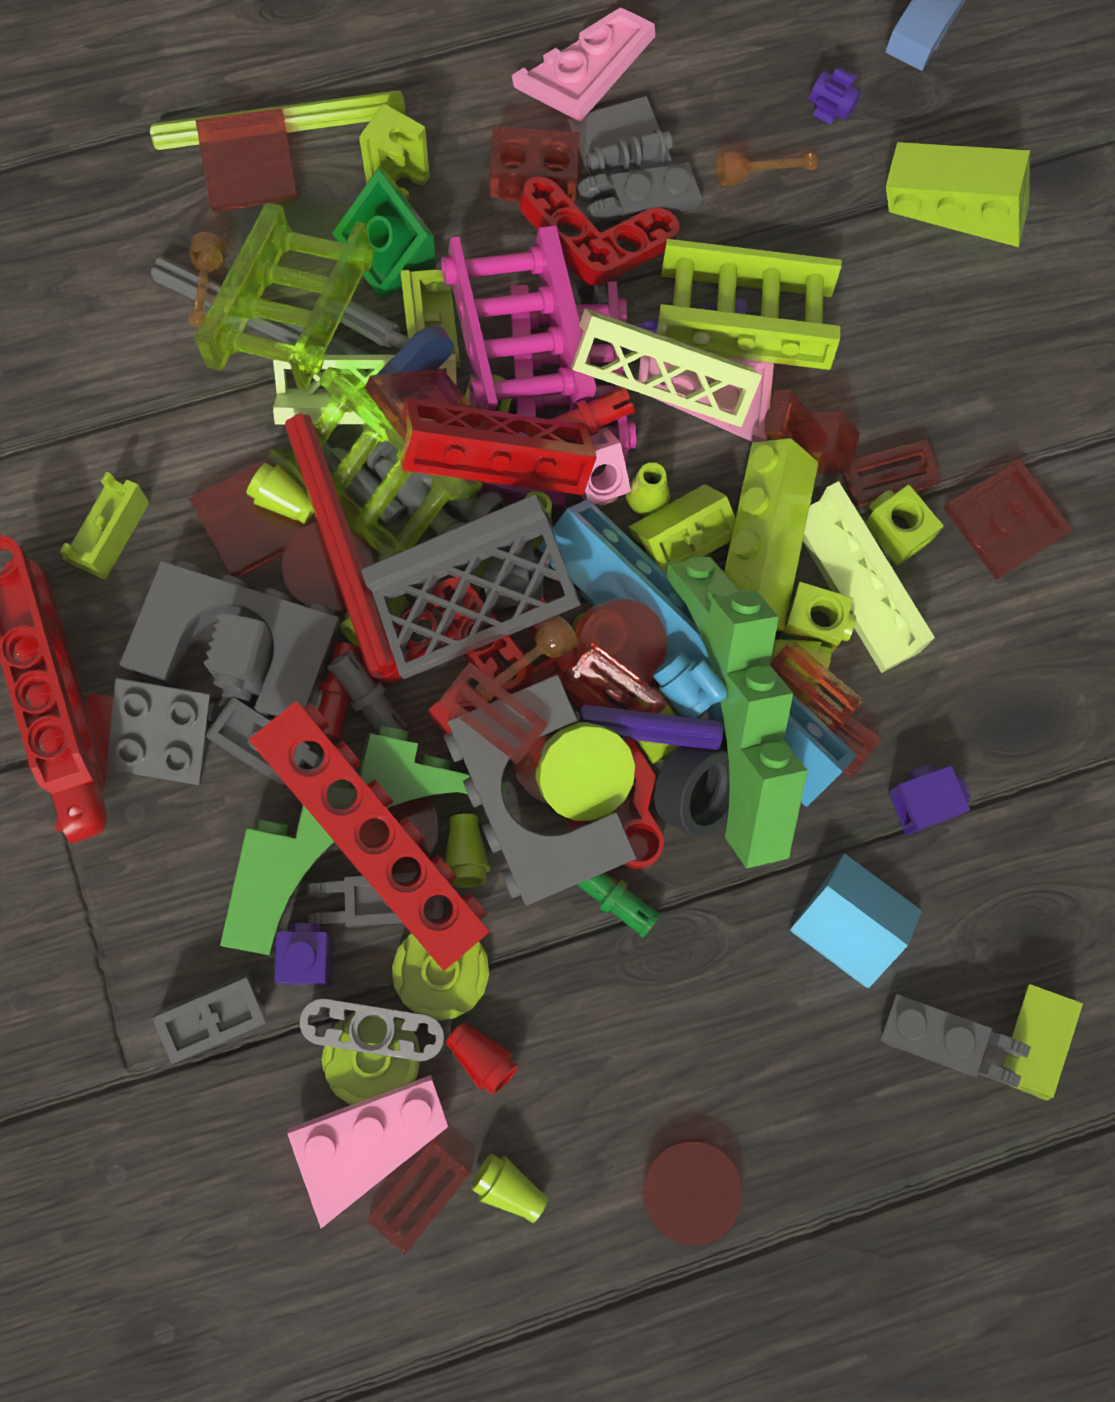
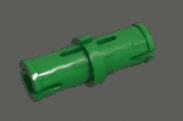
M607 872L577 884L602 904L599 907L600 910L605 914L609 911L636 931L641 938H644L661 916V913L656 912L627 889L630 884L623 879L618 882Z

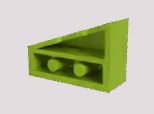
M897 142L886 183L889 212L1019 247L1029 207L1030 150Z

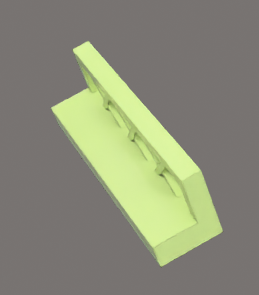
M585 308L579 327L584 332L571 365L573 370L742 427L762 377L751 366ZM594 337L612 343L618 359L603 367L586 363ZM620 346L633 350V352L624 356ZM647 355L655 359L660 374L642 382L634 379L628 363ZM663 361L676 366L666 370ZM622 367L626 376L612 371ZM686 370L696 372L702 388L687 396L677 394L670 378ZM705 376L714 378L717 381L708 385ZM664 381L668 390L656 387L655 385ZM728 384L743 389L733 413L718 408L712 392ZM706 396L709 404L697 400Z
M451 354L439 367L447 368V388H428L423 384L409 398L457 405L456 354ZM275 355L273 360L277 391L273 407L275 424H285L287 419L299 413L309 415L313 424H406L403 413L405 400L396 403L386 402L376 388V380L373 379L395 355ZM285 369H303L315 380L307 389H287ZM336 369H349L360 380L352 388L340 389L328 377ZM320 385H322V386H323L324 388H326V389H317V388H318ZM419 417L420 421L438 423L433 419Z
M838 481L827 487L820 501L809 507L802 542L832 592L853 598L849 613L856 615L854 628L879 670L883 673L920 653L935 637L840 482Z

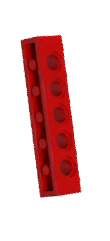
M295 701L248 740L440 968L445 971L490 932L481 922L488 915L487 912L470 892L463 898L460 897L450 885L457 877L439 855L435 856L431 861L418 846L425 838L411 821L405 817L398 823L387 809L394 801L375 779L368 785L355 771L362 763L344 741H341L337 746L331 743L322 732L329 726V723L310 702L302 708ZM304 741L317 742L323 749V760L314 769H303L294 760L296 747ZM347 780L354 785L355 797L348 806L335 807L328 802L326 796L327 789L333 782ZM372 818L381 819L387 827L385 838L376 845L365 844L359 837L361 825L366 820ZM402 857H412L418 863L416 876L408 882H398L392 878L391 874L393 864ZM434 895H444L449 900L447 913L439 919H429L424 916L425 902Z

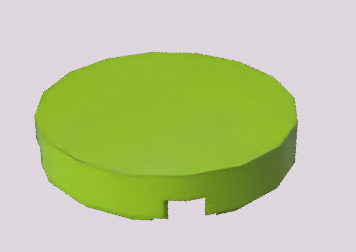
M578 722L564 727L546 741L540 753L542 756L539 760V767L537 766L536 780L541 795L558 814L574 821H593L611 814L625 801L633 786L635 763L631 750L615 731L605 726Z
M410 934L397 949L392 966L394 988L402 1002L414 1013L430 1016L437 1021L456 1019L472 1010L484 995L489 979L487 954L480 942L476 943L443 971L413 934Z
M356 1012L348 1015L347 1021L340 1020L333 1027V1029L345 1031L341 1038L343 1042L351 1041L349 1026ZM377 1015L367 1016L359 1025V1036L368 1045L379 1044L387 1034L385 1021ZM395 1018L396 1034L390 1049L400 1050V1039L414 1042L416 1045L415 1051L421 1053L415 1033L402 1030L401 1027L405 1020ZM324 1046L322 1055L323 1070L326 1080L330 1084L329 1086L336 1096L350 1105L415 1081L418 1077L421 1062Z

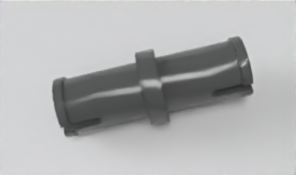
M352 649L338 656L327 666V669L333 673L352 700L349 703L354 711L360 710L378 735L381 726L399 730L407 727V723L402 720L383 694L385 687L380 681L374 682L354 655L355 653Z

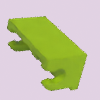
M383 103L359 136L366 183H368L378 168H383L395 184L398 179L405 177L410 179L412 183L424 186L430 177L425 126ZM398 187L408 200L409 192L405 188Z
M402 270L401 280L408 338L411 339L417 332L427 327L439 326L443 328L454 345L451 354H456V368L460 367L451 285H445L442 270L415 272Z
M109 472L104 473L101 479L104 488L71 545L64 543L59 551L65 562L104 580L107 579L149 505L148 499L138 484L126 480L123 485L116 481Z
M704 484L628 526L632 537L645 548V554L667 574L668 563L686 561L696 556L704 557L730 542L736 519L727 496Z
M1031 984L1027 986L1011 1038L1029 1045L1031 1049L1028 1058L1015 1057L1006 1053L1002 1065L1021 1076L1019 1086L1016 1089L1046 1101L1054 1098L1083 1003Z

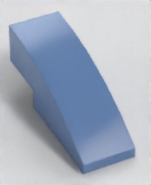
M912 0L895 26L885 52L922 71L934 50H937L965 0Z

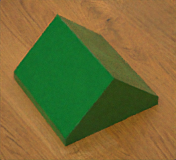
M378 168L332 234L379 298H387L402 288V270H409L410 272L433 270L436 268L433 234L383 168Z

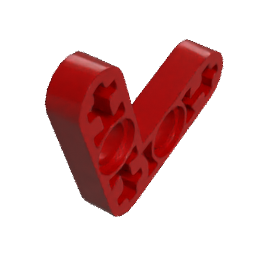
M536 176L527 180L518 202L522 214L537 231L540 227H557L559 225H568L576 230L578 236L569 237L561 233L557 227L565 263L583 282L590 285L599 286L664 253L667 239L675 240L680 228L679 221L674 214L664 208L657 207L647 209L600 233L563 190L546 177ZM650 228H651V229L653 230V232L650 233V236H649V238H648L647 235H648V232H649V230H650ZM617 241H629L636 247L637 251L628 252L623 250Z
M457 577L446 579L433 589L431 595L450 602L451 596L455 593L461 579ZM472 585L469 586L462 600L464 604L462 607L480 613L485 603L484 598ZM427 602L419 620H430L432 631L436 632L441 619L433 614L432 611L437 608L442 612L440 615L443 616L446 609ZM413 606L399 618L407 620ZM492 610L489 618L501 622ZM456 613L446 637L451 638L455 635L458 641L468 637L476 621ZM396 625L400 635L403 627ZM512 635L468 652L486 679L503 693L511 695L528 688L532 683L534 667ZM410 637L406 647L411 649L408 654L406 653L408 662L424 656L432 639L427 638L423 642L415 643ZM501 653L506 660L513 665H517L514 669L517 677L512 681L504 677L506 674L505 669L493 657ZM362 655V666L372 678L386 684L395 683L402 679L396 663L386 671L370 673Z

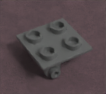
M647 96L589 112L581 122L572 117L567 118V123L588 177L599 174L610 176L611 174L673 165L668 149L673 147L671 134L669 131L662 132L660 130Z
M117 677L115 680L106 769L200 785L208 721H213L216 712V704L210 702L211 693Z

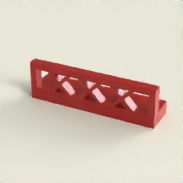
M406 398L403 413L407 434L400 457L402 471L584 495L597 459L586 425ZM419 417L433 419L438 423L420 421ZM470 425L479 426L484 430L475 429ZM516 432L525 433L528 436H521ZM562 439L575 440L576 443L565 442Z

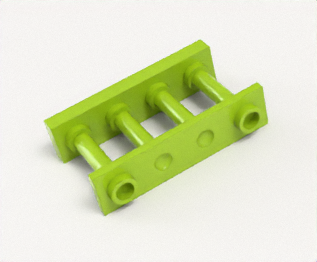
M667 239L661 277L675 279L673 306L660 305L656 333L722 357L830 370L840 342V326L823 324V297L832 298L842 260ZM693 281L719 284L717 311L690 308ZM736 286L762 289L761 316L735 313ZM780 291L806 294L805 322L779 319Z

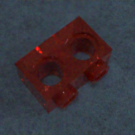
M493 126L490 197H499L507 201H518L526 181L532 177L539 176L546 177L555 182L571 201H574L576 199L580 132ZM512 165H513V166H518L519 168H517V169H509V168H507V166H512ZM558 168L562 171L554 172L549 169Z

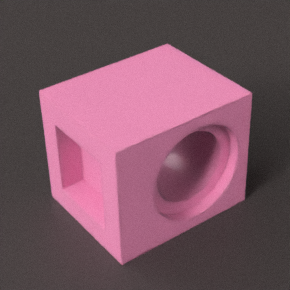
M607 427L599 429V433L591 436L597 455L592 472L599 465L606 464V467L601 474L594 477L590 475L584 495H581L584 501L589 499L596 505L612 503L618 496L631 492L621 443ZM575 440L568 441L569 443H576Z

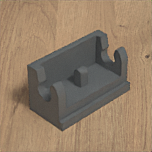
M252 970L160 1008L156 1012L152 1020L171 1064L266 1024V1006L264 1001H260L255 987H257Z

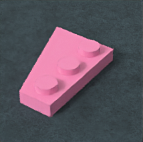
M620 7L580 32L579 40L561 52L554 48L543 55L544 62L529 72L522 68L512 75L514 88L581 122L655 38V25Z
M647 355L640 357L639 381L644 382L660 374V370L653 357ZM728 358L751 366L762 375L742 427L657 399L751 442L767 441L774 363ZM663 361L666 370L676 366ZM686 370L670 378L676 393L687 396L702 388L696 372ZM705 376L708 385L717 381L714 378ZM664 381L655 385L656 387L668 390ZM728 384L712 392L718 408L733 413L743 389ZM706 396L697 400L709 404Z
M431 1075L288 1128L287 1134L320 1228L324 1227L448 1127Z

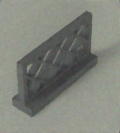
M536 494L361 569L365 584L373 593L399 675L403 679L581 605L553 533V526L549 515ZM543 535L547 547L539 564L518 557L526 541ZM491 556L504 560L494 583L475 576L481 561ZM551 560L553 561L556 571L548 568ZM514 564L534 572L524 595L504 587ZM447 575L461 579L450 602L431 595L438 579ZM544 576L561 582L565 596L547 604L533 599ZM471 583L490 590L480 613L460 606ZM405 593L418 597L407 620L394 616L388 602ZM500 595L520 602L513 618L504 622L489 618ZM427 602L446 609L436 632L416 625ZM529 606L535 608L533 610L528 611ZM456 613L476 621L469 636L459 641L446 637ZM396 625L403 627L400 635ZM485 625L491 626L490 628L483 630ZM413 631L431 638L432 640L425 655L408 662L404 649ZM442 643L447 645L443 648H440Z

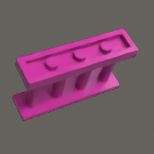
M557 227L538 228L534 246L529 247L528 252L464 259L460 237L450 238L448 255L441 258V270L445 285H452L473 376V380L469 381V393L473 408L496 411L497 400L560 392L562 396L568 397L571 410L577 408L576 403L583 399L587 403L592 401L597 389L594 377L577 372L571 368L583 332L579 327L580 320ZM528 270L533 275L538 274L541 286L538 288V292L475 300L473 298L470 277ZM538 310L542 314L548 315L550 327L546 333L484 341L478 319ZM544 351H550L552 355L558 356L560 368L556 374L493 382L488 359ZM588 356L587 359H586V363H589V364H590V360H589V356Z
M617 281L608 282L607 304L576 305L580 321L586 308L627 323L626 299H618ZM528 285L510 286V295L528 293ZM540 310L511 314L512 337L530 335L531 329H538V324H550L548 315L542 314ZM612 343L591 345L588 354L590 363H611L618 359ZM550 351L514 355V379L533 377V370H541V365L559 364L558 356L552 355ZM622 367L612 371L624 375ZM613 383L611 385L596 386L597 389L592 401L619 389L621 386ZM560 392L515 398L516 414L536 417V411H543L544 406L569 405L568 397L562 396ZM624 416L614 421V427L607 428L620 441L626 465L628 450L636 448L635 421H627V416ZM517 432L521 436H528L525 433Z

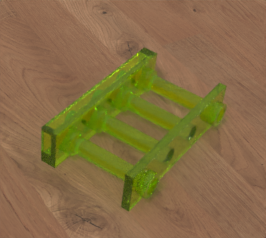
M265 203L194 337L205 366L223 371L230 356L237 351L290 363L297 388L306 391L314 374H319L322 370L325 351L364 271H369L372 266L374 248L372 244H369L365 223L356 222L347 242L342 243L292 232L287 224L283 206ZM289 250L337 260L330 276L278 265L283 253H287ZM272 283L320 293L313 311L260 299L266 286H270ZM254 317L304 328L296 345L243 333L248 321Z
M334 367L326 369L318 382L331 392L328 396L331 402L315 423L314 428L322 448L346 412L352 413L353 411L365 421L362 425L364 432L335 471L332 480L348 526L380 553L378 559L382 561L414 547L447 500L473 499L483 484L475 480L427 474L433 479L431 482L433 489L399 536L395 538L377 521L412 473L402 471L400 463L407 434L405 418L349 370ZM387 440L399 450L396 454L398 461L365 507L361 509L343 492L379 441L385 442ZM272 449L268 457L306 489L293 449Z

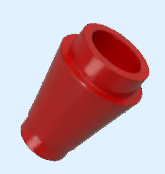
M466 1022L458 1026L446 1041V1045L452 1050V1053L480 1091L486 1089L491 1095H495L510 1081L519 1068V1065L512 1059L513 1052L475 1028H472Z

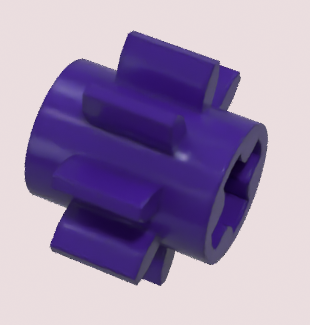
M841 66L835 69L833 75L824 70L809 96V101L817 105L813 116L829 125L834 123L837 117L846 121L862 93V90L853 86L858 76Z

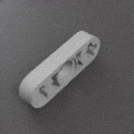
M318 999L309 1003L304 1008L300 1017L302 1034L308 1041L318 1045L417 1061L432 1059L441 1051L444 1045L445 1036L440 1023L434 1018L422 1014ZM323 1008H330V1017L347 1021L346 1011H355L356 1013L349 1026L351 1041H341L345 1031L338 1029H327L325 1037L318 1036V1027L311 1025L312 1015L319 1016ZM370 1015L380 1016L387 1025V1034L384 1040L376 1045L364 1043L359 1036L361 1021ZM395 1018L405 1019L401 1029L407 1031H418L420 1023L428 1024V1032L436 1035L435 1044L426 1045L424 1053H418L415 1051L416 1045L414 1042L399 1039L400 1050L390 1049L396 1034Z

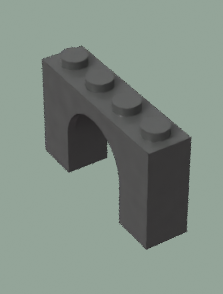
M161 561L119 665L132 677L154 684L176 687L193 642L206 627L219 621L216 615L223 612L263 621L272 634L274 654L255 709L260 715L272 721L295 701L302 708L310 702L314 707L316 706L320 695L318 692L320 683L325 681L328 674L327 666L331 663L334 643H339L342 635L340 629L341 622L339 617L334 616V610L322 604L310 602L308 607L291 602L292 598L274 589L267 588L264 593L248 589L246 582L230 575H221V578L217 579L204 575L202 568L186 561H178L177 565Z
M558 675L448 721L452 732L444 735L454 762L464 759L471 777L463 780L473 807L475 808L483 804L490 823L483 825L482 828L493 853L502 850L509 868L501 871L510 895L512 898L521 895L525 906L636 859L615 811L566 832L544 834L532 831L520 824L512 816L505 804L502 793V779L505 767L512 755L526 743L577 721Z

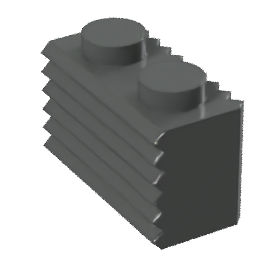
M221 612L216 615L219 622L214 624V627L217 631L211 634L214 640L208 643L211 650L206 652L209 659L205 660L204 664L214 677L213 684L223 688L222 695L228 699L234 697L240 702L248 703L251 697L258 698L273 659L274 641L265 622Z

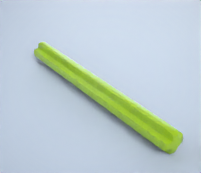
M396 90L158 122L150 125V133L154 147L162 150L369 122L383 103L404 115L406 109L402 92Z

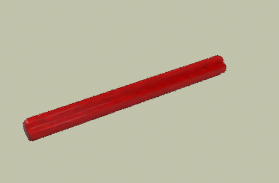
M295 414L285 421V428L366 667L370 673L386 671L394 666L395 661L371 591L365 584L361 571L363 568L312 419L309 415Z

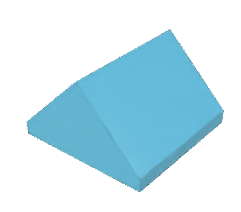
M843 854L789 930L864 987L869 988L908 946L922 910L849 856Z

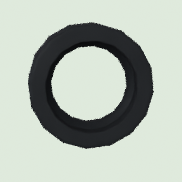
M680 746L672 752L662 766L656 781L654 796L657 813L666 823L688 834L702 837L714 833L727 822L730 792L728 751L721 748L710 750ZM709 769L703 793L695 804L690 807L691 794L695 784L701 775Z

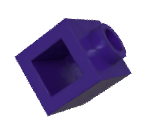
M933 763L917 768L907 773L909 781L899 784L888 792L906 836L956 818L970 810L968 805L970 800L968 787L960 775L956 776L952 765L937 771Z
M291 923L290 932H277L275 983L281 985H332L333 936L327 932H320V924Z

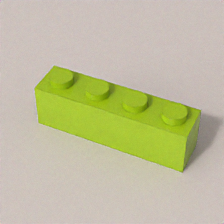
M791 438L752 443L724 571L739 591L756 590L779 616L776 631H784L819 463Z

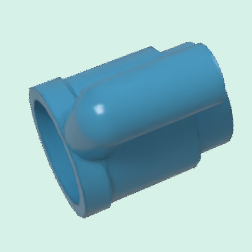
M682 651L666 660L652 674L660 684L659 690L678 711L680 717L696 718L712 704L724 700L727 696L725 684L705 660L702 659L696 663L694 660H689Z

